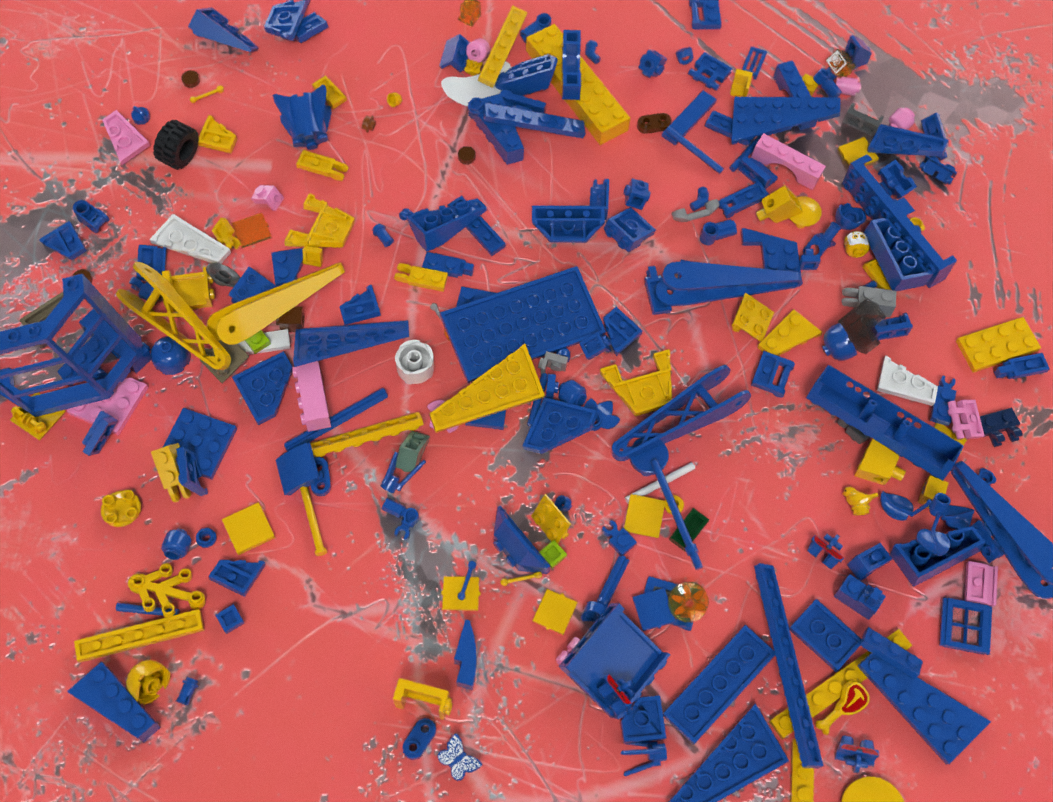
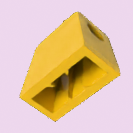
M786 185L763 198L762 204L764 208L756 212L760 221L770 218L774 223L803 213L798 197Z
M872 439L854 476L886 485L890 477L901 481L906 471L896 466L899 459L898 454Z

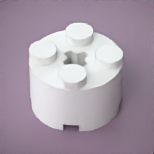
M409 340L400 345L395 355L397 373L400 378L407 384H419L431 378L434 372V356L431 347L426 343H421L419 340Z

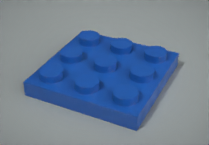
M183 408L163 447L179 443L180 447H186L195 454L202 476L213 480L237 431V427Z

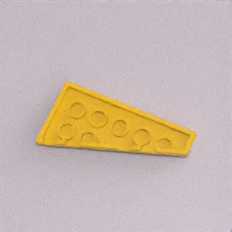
M523 344L514 353L508 355L499 364L493 366L469 386L463 388L450 400H447L432 411L429 416L435 433L544 398L545 394L526 344Z

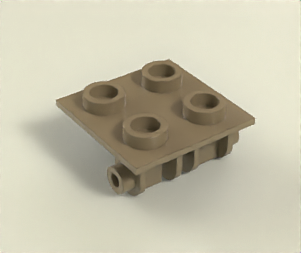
M219 340V343L231 357L230 366L225 370H217L201 359L200 361L223 384L249 355L238 344L230 345ZM213 347L211 349L205 348L208 356H215Z

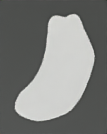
M505 61L500 73H505L511 68V65ZM480 74L471 77H447L441 81V86L446 95L464 106H468V102L473 98L482 99L500 94L502 91L497 89L495 85L492 88L477 81Z

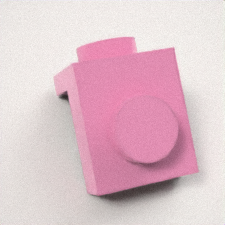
M259 185L251 197L254 203L267 204L272 210H277L284 199L276 187L270 185Z

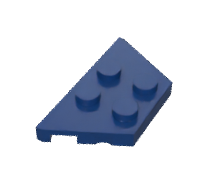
M289 0L285 3L273 5L264 25L265 31L293 41L310 0H301L295 3L294 0Z

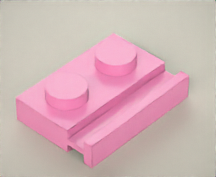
M972 561L966 563L964 601L990 605V607L996 606L998 566L992 567L988 564Z

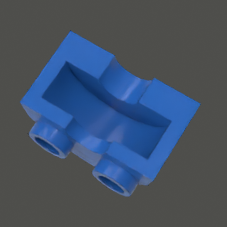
M896 159L880 169L878 175H881L882 182H880V185L888 195H894L899 199L917 186L912 178H907L903 174L904 168Z

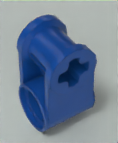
M79 200L73 205V211L78 221L94 233H98L99 228L105 222L110 221L104 212L95 208L87 201Z

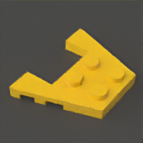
M309 193L303 204L304 209L319 214L309 234L290 229L285 239V246L304 247L306 245L311 247L343 248L354 226L355 218L338 208H331L327 205V202L315 199V195Z
M669 349L653 354V359L658 369L657 372L629 380H622L616 364L600 368L601 376L635 416L656 411L672 400Z

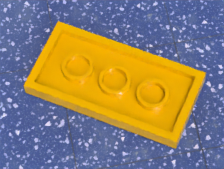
M1024 317L959 337L956 340L973 373L1041 349Z

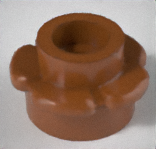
M365 116L362 129L366 130V132L374 130L376 125L374 116Z

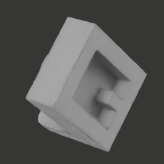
M546 351L545 357L540 359L538 368L541 369V374L546 372L547 367L554 371L565 372L568 365V357Z

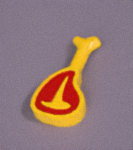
M854 680L846 682L835 709L825 719L817 720L815 727L821 729L823 734L828 735L831 724L841 715H853L862 711L870 700L865 687Z

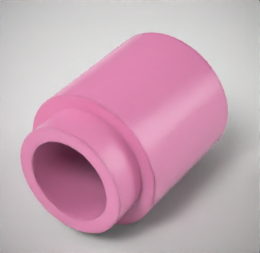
M842 77L837 78L836 85L842 92L841 94L855 96L860 91L861 83L856 78Z

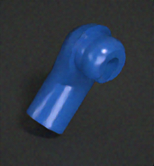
M590 40L586 43L585 55L594 64H598L601 60L595 53L598 43Z
M706 187L698 189L697 200L690 203L692 211L705 206V203L708 202L709 192Z

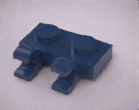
M1012 408L980 416L984 437L989 436L994 447L1001 446V442L1005 441V437L1001 433L1003 431L1007 432L1011 442L1018 441L1019 437L1023 436L1021 429L1018 428L1020 422Z

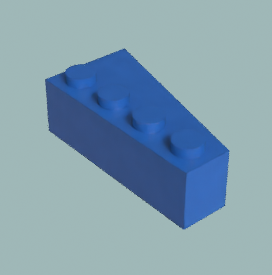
M887 217L871 220L863 233L866 234L869 246L893 291H901L925 286L934 273L924 267V261L920 256H915L911 251V245L901 239V233Z

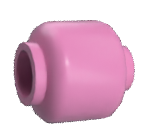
M475 39L468 44L466 54L470 60L480 63L488 58L491 51L490 45L484 39Z
M907 107L898 108L889 117V126L908 130L915 123V115Z

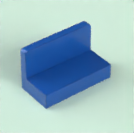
M461 34L447 40L439 67L443 69L451 65L459 72L464 71L466 60L468 59L466 49L470 42Z
M744 156L740 161L738 170L754 184L760 181L763 187L767 189L777 181L778 177L761 162Z

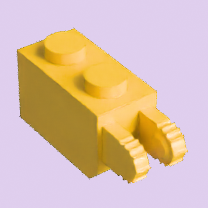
M179 443L151 451L163 488L168 489L173 502L180 500L176 485H179L184 498L187 499L191 496L190 490L182 486L178 480L179 466L177 465L176 457L177 448H180Z

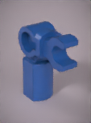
M831 67L827 69L821 68L813 76L814 81L822 85L821 88L828 97H839L842 92L834 82L838 74H833Z
M387 498L382 506V510L398 518L403 517L402 525L395 529L394 535L397 537L401 531H404L406 534L403 539L407 541L410 537L409 530L413 529L414 525L419 521V514L416 509H405L406 506Z

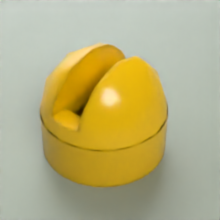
M393 92L388 94L387 102L389 106L396 107L401 104L402 97L400 94Z

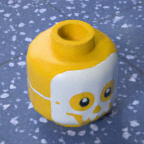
M853 231L845 237L844 246L848 256L859 258L868 253L869 242L865 233Z

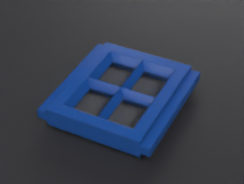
M943 598L939 646L981 655H990L992 607L952 598Z

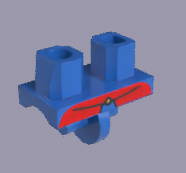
M829 534L825 535L824 539L829 542V545L816 535L811 539L812 543L807 551L814 557H817L822 549L829 555L822 563L829 569H832L838 562L841 563L844 559L842 555L832 548L834 546L840 551L843 547L837 541L840 538L838 534L834 538Z
M610 674L604 677L605 682L597 689L598 693L604 700L611 695L616 697V700L609 704L615 716L625 711L629 714L633 711V708L631 707L632 702L626 694L630 699L635 696V693L632 691L635 683L632 680L625 682L621 678L618 680L621 686L619 687Z
M842 736L835 752V759L845 761L846 765H851L854 773H859L860 767L866 769L868 766L873 767L876 758L879 757V750L874 749L873 741L862 740L860 747L854 746L853 738L849 736Z

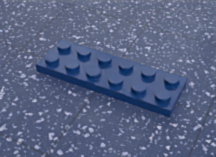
M745 625L663 713V717L694 745L775 656V651Z

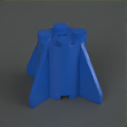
M321 85L312 93H303V96L300 97L297 94L290 97L278 94L273 95L274 102L282 114L280 116L281 123L292 137L294 147H307L308 150H314L317 148V145L328 141L327 130L332 112L331 107L325 105L327 92L325 85Z

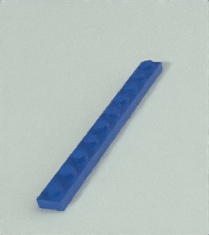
M759 563L754 566L756 579L764 605L765 616L772 638L800 760L803 768L818 769L824 765L774 566Z

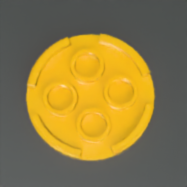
M863 777L852 782L845 789L841 802H904L900 792L888 781L878 777Z

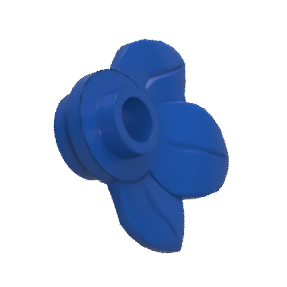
M591 398L585 403V408L597 410L598 412L597 423L593 425L591 431H597L600 428L611 429L619 423L620 418L612 415V401L597 405Z

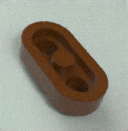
M666 113L641 116L638 119L637 129L644 134L662 132L671 124L672 119Z

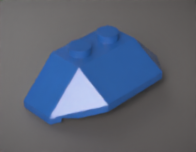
M547 54L520 62L509 68L505 73H500L495 87L500 90H510L513 94L522 96L549 88L558 59L553 55Z
M532 206V224L552 243H587L605 223L604 206Z
M498 506L494 528L493 544L499 552L503 551L507 556L505 559L512 568L515 566L518 571L548 574L550 572L549 563L533 546L502 506Z

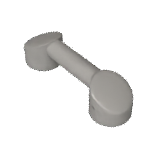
M718 199L705 203L706 209L687 214L685 209H679L671 214L675 221L688 222L710 216L718 209L720 204Z

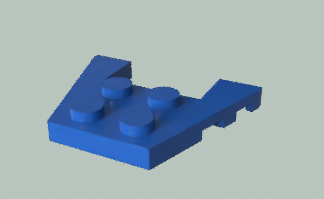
M746 228L741 229L742 246H761L763 269L801 273L797 242Z

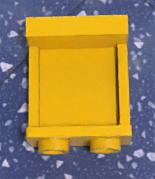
M207 266L203 267V272L172 276L169 270L162 271V276L172 285L191 309L213 307L212 300L215 299L214 289L211 288V284L214 283V279L207 273Z
M402 678L398 679L393 696L396 708L404 710L408 697L440 706L439 716L442 720H445L446 715H450L453 703H451L452 698L449 696V691Z

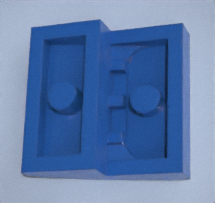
M308 442L289 450L275 460L284 495H292L301 487H309L319 479L311 444Z

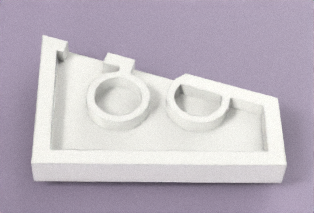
M885 355L877 391L930 406L935 404L938 386L920 375L912 374L906 370L905 366L897 365L891 361L890 357Z

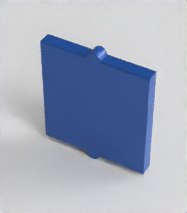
M665 588L652 592L648 590L645 594L632 597L643 631L654 628L660 629L661 626L676 622Z

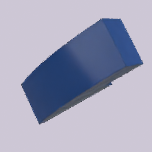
M465 619L454 657V663L461 666L456 683L458 687L473 690L477 668L476 644L470 620Z

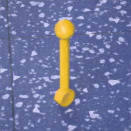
M219 85L215 90L197 97L192 96L190 97V102L195 103L197 100L214 93H222L224 88Z
M536 572L512 579L503 578L500 583L502 586H506L512 582L540 578L542 573Z

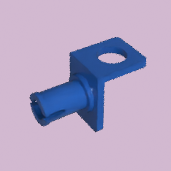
M831 222L824 233L813 236L803 249V252L805 253V249H810L815 244L819 247L817 255L821 257L827 248L836 245L832 239L841 230V227L837 223Z

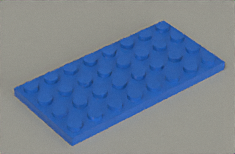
M577 266L440 312V318L467 383L476 380L493 366L499 364L523 344H526L531 360L545 356L546 351L554 353L561 348H568L579 344L597 332L603 335L606 333Z

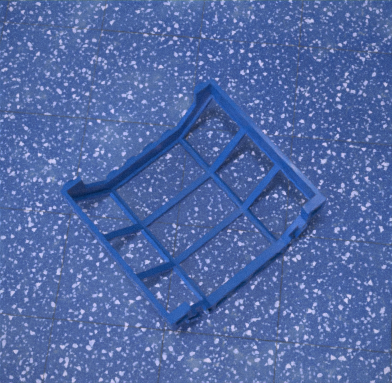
M83 274L62 279L64 297L44 321L0 332V355L46 343L60 356L15 369L9 367L0 370V395L35 417L110 399L118 383L123 382L130 373V368L135 361H139L143 356L141 337ZM85 299L98 315L69 352L66 353L52 338ZM104 319L117 334L86 372L72 358ZM120 341L122 357L104 379L95 381L92 378L93 374ZM62 363H67L79 374V376L23 390H18L14 387V375ZM82 381L88 382V383H84V384H80V385H76V386H72V387H68V388H64V389H60V390H56V391H52V392H48V393H44V394H40V395H36V396H32V397H29V396H28V395H30V394H34V393H38V392H42V391H46V390H50V389H54V388H58V387H62V386H66V385H70V384H74V383H78V382H82Z

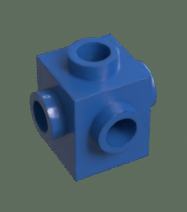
M648 49L647 53L641 57L638 68L643 70L642 74L649 78L651 76L658 77L664 71V65L668 58L656 50Z
M632 178L629 185L626 184L624 188L625 205L642 210L650 198L649 183Z

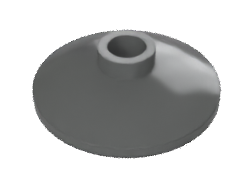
M209 263L206 267L209 276L220 286L234 287L240 279V276L234 270L225 265Z

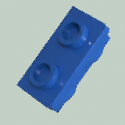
M100 411L82 441L85 445L83 452L88 456L100 453L118 420L105 411Z

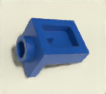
M600 332L579 343L588 360L604 351L608 353L612 351L610 339L607 335H603Z

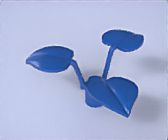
M883 491L880 496L884 511L890 517L900 521H905L908 515L913 517L929 506V512L936 517L932 529H921L917 533L916 538L922 548L938 556L945 555L950 548V541L947 535L942 532H936L940 516L950 528L958 530L969 527L974 514L973 509L949 505L951 499L944 493H937L933 500L928 499L924 505L913 511L912 503L902 496L888 494Z

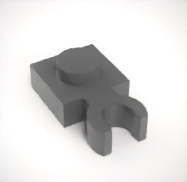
M839 418L837 421L838 425L847 429L845 432L858 444L871 438L855 427L846 424L842 419Z

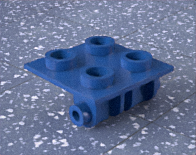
M248 267L228 295L232 298L231 302L236 303L277 286L251 267Z

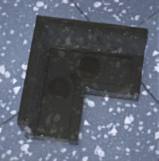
M867 298L838 320V323H841L847 332L848 338L853 343L856 351L867 354L880 344L872 328L885 319L886 316L876 302Z

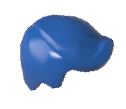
M850 203L838 206L835 221L841 229L853 230L866 221V215L861 208L851 207Z

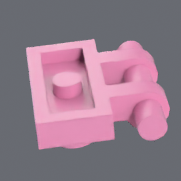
M961 400L957 402V406L955 401L948 402L949 410L947 411L948 415L952 418V431L956 434L957 440L964 439L965 437L966 439H976L985 436L976 400Z

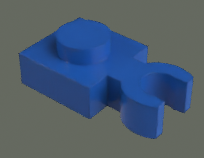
M611 520L609 524L613 529L607 530L605 527H602V533L605 536L611 537L608 543L620 556H624L637 542L624 528L619 531L617 524Z

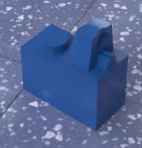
M851 574L847 576L834 595L836 599L868 620L877 612L886 596L877 587L873 588L870 585H866Z

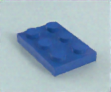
M817 599L789 628L796 637L835 672L860 647L862 640Z

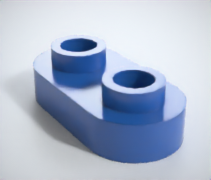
M316 457L314 458L316 467H322V470L318 471L319 479L310 486L316 496H325L331 490L329 467L324 458ZM320 485H324V486H325V487H324L323 489H321V490L318 489V487H319Z
M426 718L419 720L403 743V753L408 759H419L436 734V726L432 720ZM423 726H428L429 731L423 733L421 731V728ZM416 744L417 749L415 751H410V745Z

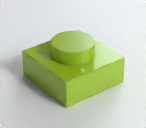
M262 330L245 340L254 354L271 344Z
M554 540L539 552L549 563L551 569L567 557V553Z

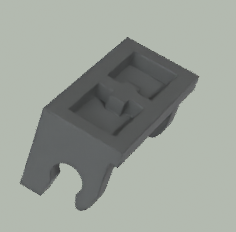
M852 103L843 123L874 137L884 116H880L879 120L854 110L855 103Z

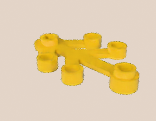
M168 563L162 564L158 571L151 574H135L128 580L129 589L140 595L144 611L152 612L156 608L154 599L148 595L147 590L155 592L162 606V613L168 618L175 614V608L173 604L169 603L167 596L188 601L189 606L195 610L203 608L206 600L204 594L200 591L189 593L171 588L180 583H187L192 579L191 571L186 568L180 570L179 575L159 584L153 583V581L172 575V566ZM164 569H170L168 572H163ZM152 603L151 606L146 607V604ZM168 608L172 609L170 612H165Z

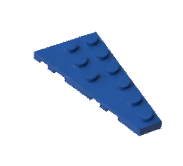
M734 97L732 145L738 144V141L753 140V137L761 136L763 133L772 135L791 130L795 126L801 125L802 127L810 122H821L839 117L841 98Z
M870 653L858 665V668L946 765L950 764L991 723L988 719L918 677L916 679L911 678L873 653Z

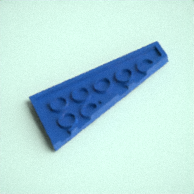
M408 320L296 329L293 357L294 367L409 337Z
M756 704L669 802H718L789 762Z

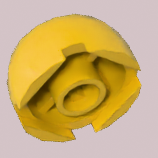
M142 661L131 668L126 680L127 691L137 702L143 705L149 704L158 699L160 695L156 693L162 686L165 689L167 688L170 681V671L157 661Z

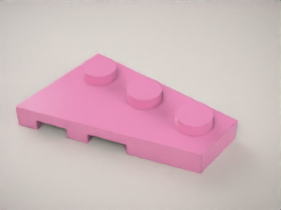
M117 110L102 120L121 165H124L150 146L149 141Z

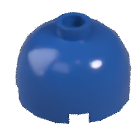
M837 323L827 329L823 338L825 345L822 348L827 356L831 355L835 360L845 361L856 356L857 351L841 323Z
M166 336L154 343L150 356L157 370L165 375H175L182 372L184 367L189 364L191 354L183 346L169 336Z

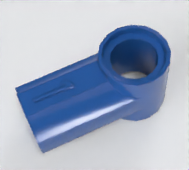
M547 13L539 14L535 22L520 31V36L525 43L526 37L551 26L550 15Z
M731 219L719 223L707 222L703 226L699 239L704 245H712L716 240L734 236L737 234L736 223Z

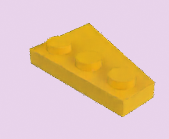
M793 309L758 344L757 348L762 352L766 351L780 356L790 351L793 347L807 343L808 340L814 337L821 336L822 331Z

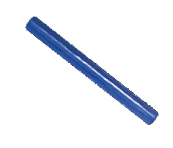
M381 388L331 416V427L310 432L307 430L285 442V449L288 452L299 445L311 442L388 397L387 392L384 388Z

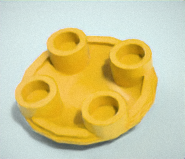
M799 196L798 200L803 213L789 219L795 223L797 228L802 229L805 226L808 227L816 224L821 218L822 210L814 199L807 196Z
M132 490L117 491L104 496L102 499L101 516L110 526L124 527L131 524L141 511V502Z

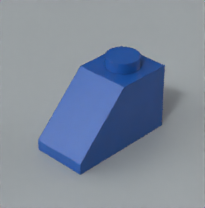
M851 35L842 57L847 62L848 68L852 70L868 64L872 52L863 40Z

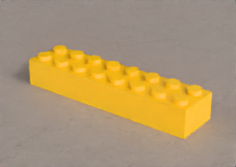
M553 24L526 37V52L532 59L547 54L557 57L558 61L551 84L562 96L563 33ZM580 56V100H564L577 117L584 121V126L598 144L602 145L629 131L630 117Z

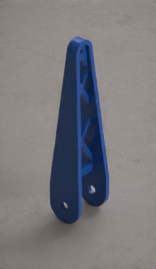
M672 262L664 268L662 273L663 280L658 282L655 288V296L660 303L666 306H687L742 297L745 293L755 295L793 289L801 286L803 281L799 272L700 262ZM674 274H679L681 278H676ZM667 290H671L673 294H668Z
M727 365L720 366L704 375L615 441L612 445L611 454L617 461H626L719 421L742 408L751 398V393L748 390H744L717 404L707 391L724 381L731 371ZM698 396L710 408L706 411H689L693 400ZM687 404L685 411H677ZM667 416H682L679 424L664 433H651L654 425ZM686 416H695V417H693V418H691V419L685 421ZM644 438L641 445L627 447L631 439Z
M963 461L957 462L951 469L953 477L983 523L987 524L986 526L992 533L993 538L1004 549L1003 552L1019 578L1035 596L1041 599L1053 598V543ZM1041 580L1046 581L1048 585L1043 586Z

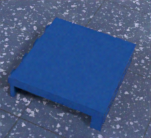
M611 603L558 667L610 718L619 720L627 712L625 711L618 716H615L609 704L615 701L616 697L611 695L604 700L598 693L597 689L605 682L604 677L610 674L619 687H621L618 683L619 679L623 678L625 682L632 680L635 683L632 689L635 696L631 699L627 694L626 696L633 703L641 697V691L645 686L653 682L657 671L667 664L670 654L662 652L623 613L624 608L619 603Z

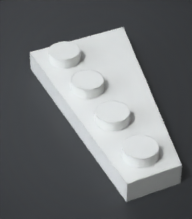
M174 214L150 238L152 244L166 247L167 249L210 263L222 264L231 253L228 247Z

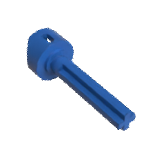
M625 556L618 557L597 601L587 602L581 614L583 622L590 621L595 623L608 607L630 561Z

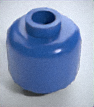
M574 380L562 383L558 389V398L562 402L582 406L587 399L586 389Z
M183 529L170 530L165 535L161 549L167 558L178 560L187 555L191 545V538Z

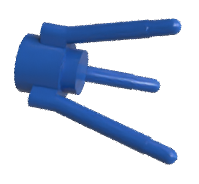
M394 452L385 478L380 486L390 493H394L395 490L401 491L402 487L421 469L426 461L423 460L399 482L400 478L393 474L398 457V452Z
M627 743V745L647 747V749L621 751V755L647 754L648 760H652L650 763L624 772V776L653 766H661V761L667 760V750L664 743Z

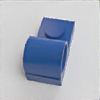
M879 543L855 556L847 566L855 577L861 581L878 568L889 563L893 558L883 545Z

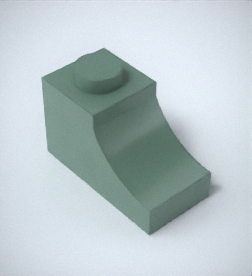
M411 431L399 448L396 468H400L405 472H411L419 465L424 450L429 443L430 436Z

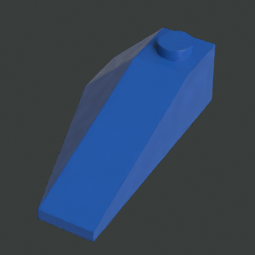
M212 7L197 9L188 25L196 36L248 52L258 51L259 49L247 36L239 34V29L236 26L229 25V20Z
M477 198L458 202L452 207L445 208V205L439 206L438 210L429 211V209H423L406 217L417 242L428 252L450 240L487 211V207Z

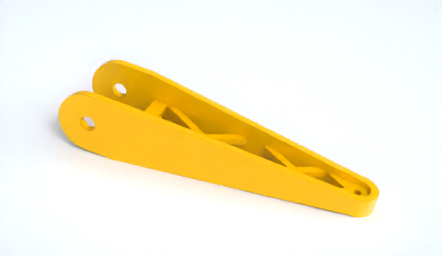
M135 262L133 264L135 271L154 290L146 303L135 294L123 289H118L116 296L129 309L213 369H227L231 363L229 353L172 285L152 267L142 262ZM160 295L164 298L167 313H159L152 310ZM172 307H173L178 313H173ZM162 317H169L170 324ZM174 317H183L194 328L196 339H188L177 330ZM204 344H210L213 347L215 356H208L206 354Z
M342 263L333 264L226 306L208 318L206 327L218 341L221 340L230 345L238 344L253 336L345 272Z

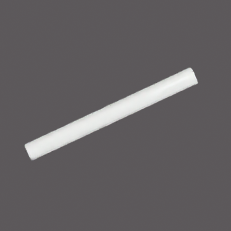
M691 462L666 475L667 483L694 470L695 465ZM657 480L632 494L645 496L660 488V484ZM630 495L625 497L627 504H629Z

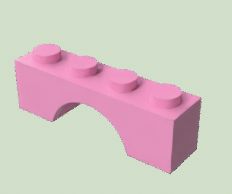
M764 133L756 144L751 158L764 165L778 163L788 167L795 174L797 182L811 190L816 186L826 167Z

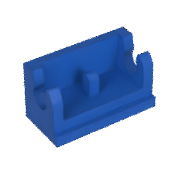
M595 179L593 186L590 188V206H604L605 220H607L609 179H604L601 185L597 184V179Z
M903 313L902 316L878 321L872 318L871 321L867 322L872 341L907 336L913 328L907 313Z

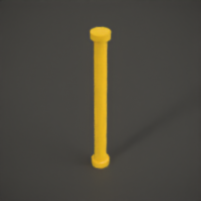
M301 487L300 491L316 548L314 551L315 556H322L327 554V549L323 546L308 487Z

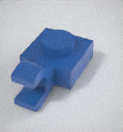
M132 277L129 281V284H132L131 288L139 291L138 296L147 301L154 288L147 281L144 284L136 277Z

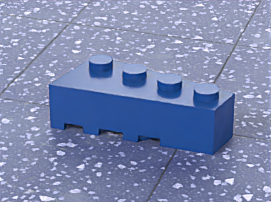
M501 93L482 98L485 103L506 106ZM468 109L469 117L476 122V126L479 130L483 131L486 139L494 145L495 150L507 165L524 160V147L515 126L484 121L483 113L474 115Z
M970 526L949 531L946 535L950 541V548L943 556L926 551L919 545L917 539L910 541V543L895 544L890 556L911 585L915 587L979 553L985 544V540L975 527Z
M100 662L67 691L142 742L148 740L161 728L143 706L130 695L127 688L103 662Z

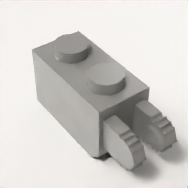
M859 286L858 289H842L844 296L854 297L842 299V305L854 307L856 313L890 317L896 308V291Z

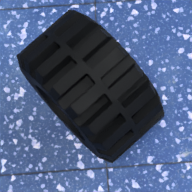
M178 120L168 121L158 132L153 147L155 158L176 170L184 168L192 160L198 147V132Z

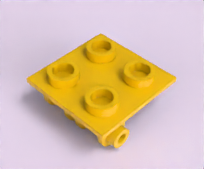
M745 293L732 323V330L735 332L743 330L761 342L765 337L774 312Z
M34 393L32 396L40 395V393ZM14 406L11 409L13 417L10 421L40 441L66 411L62 410L35 417L20 406Z
M545 494L531 517L543 530L547 538L551 541L554 540L558 544L561 539L569 536L568 528L571 523Z

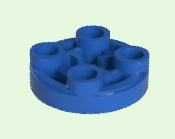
M644 438L636 440L631 447L641 445ZM663 444L630 458V463L643 476L654 475L655 473L650 462L658 460L663 470L669 458L668 449Z

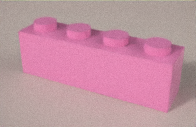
M319 361L292 367L294 378H298V382H295L296 392L301 395V397L297 398L299 409H303L304 412L300 414L302 425L307 426L308 432L331 427Z

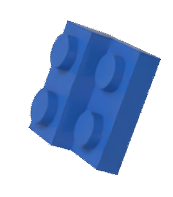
M631 207L609 218L604 227L606 235L614 238L618 242V246L621 249H626L628 252L639 247L643 240L654 235L656 231L653 226Z

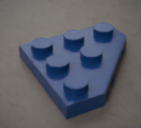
M284 351L232 377L258 425L276 417L290 380L292 365Z
M544 397L522 446L524 450L539 454L552 450L591 431L598 412L597 410Z

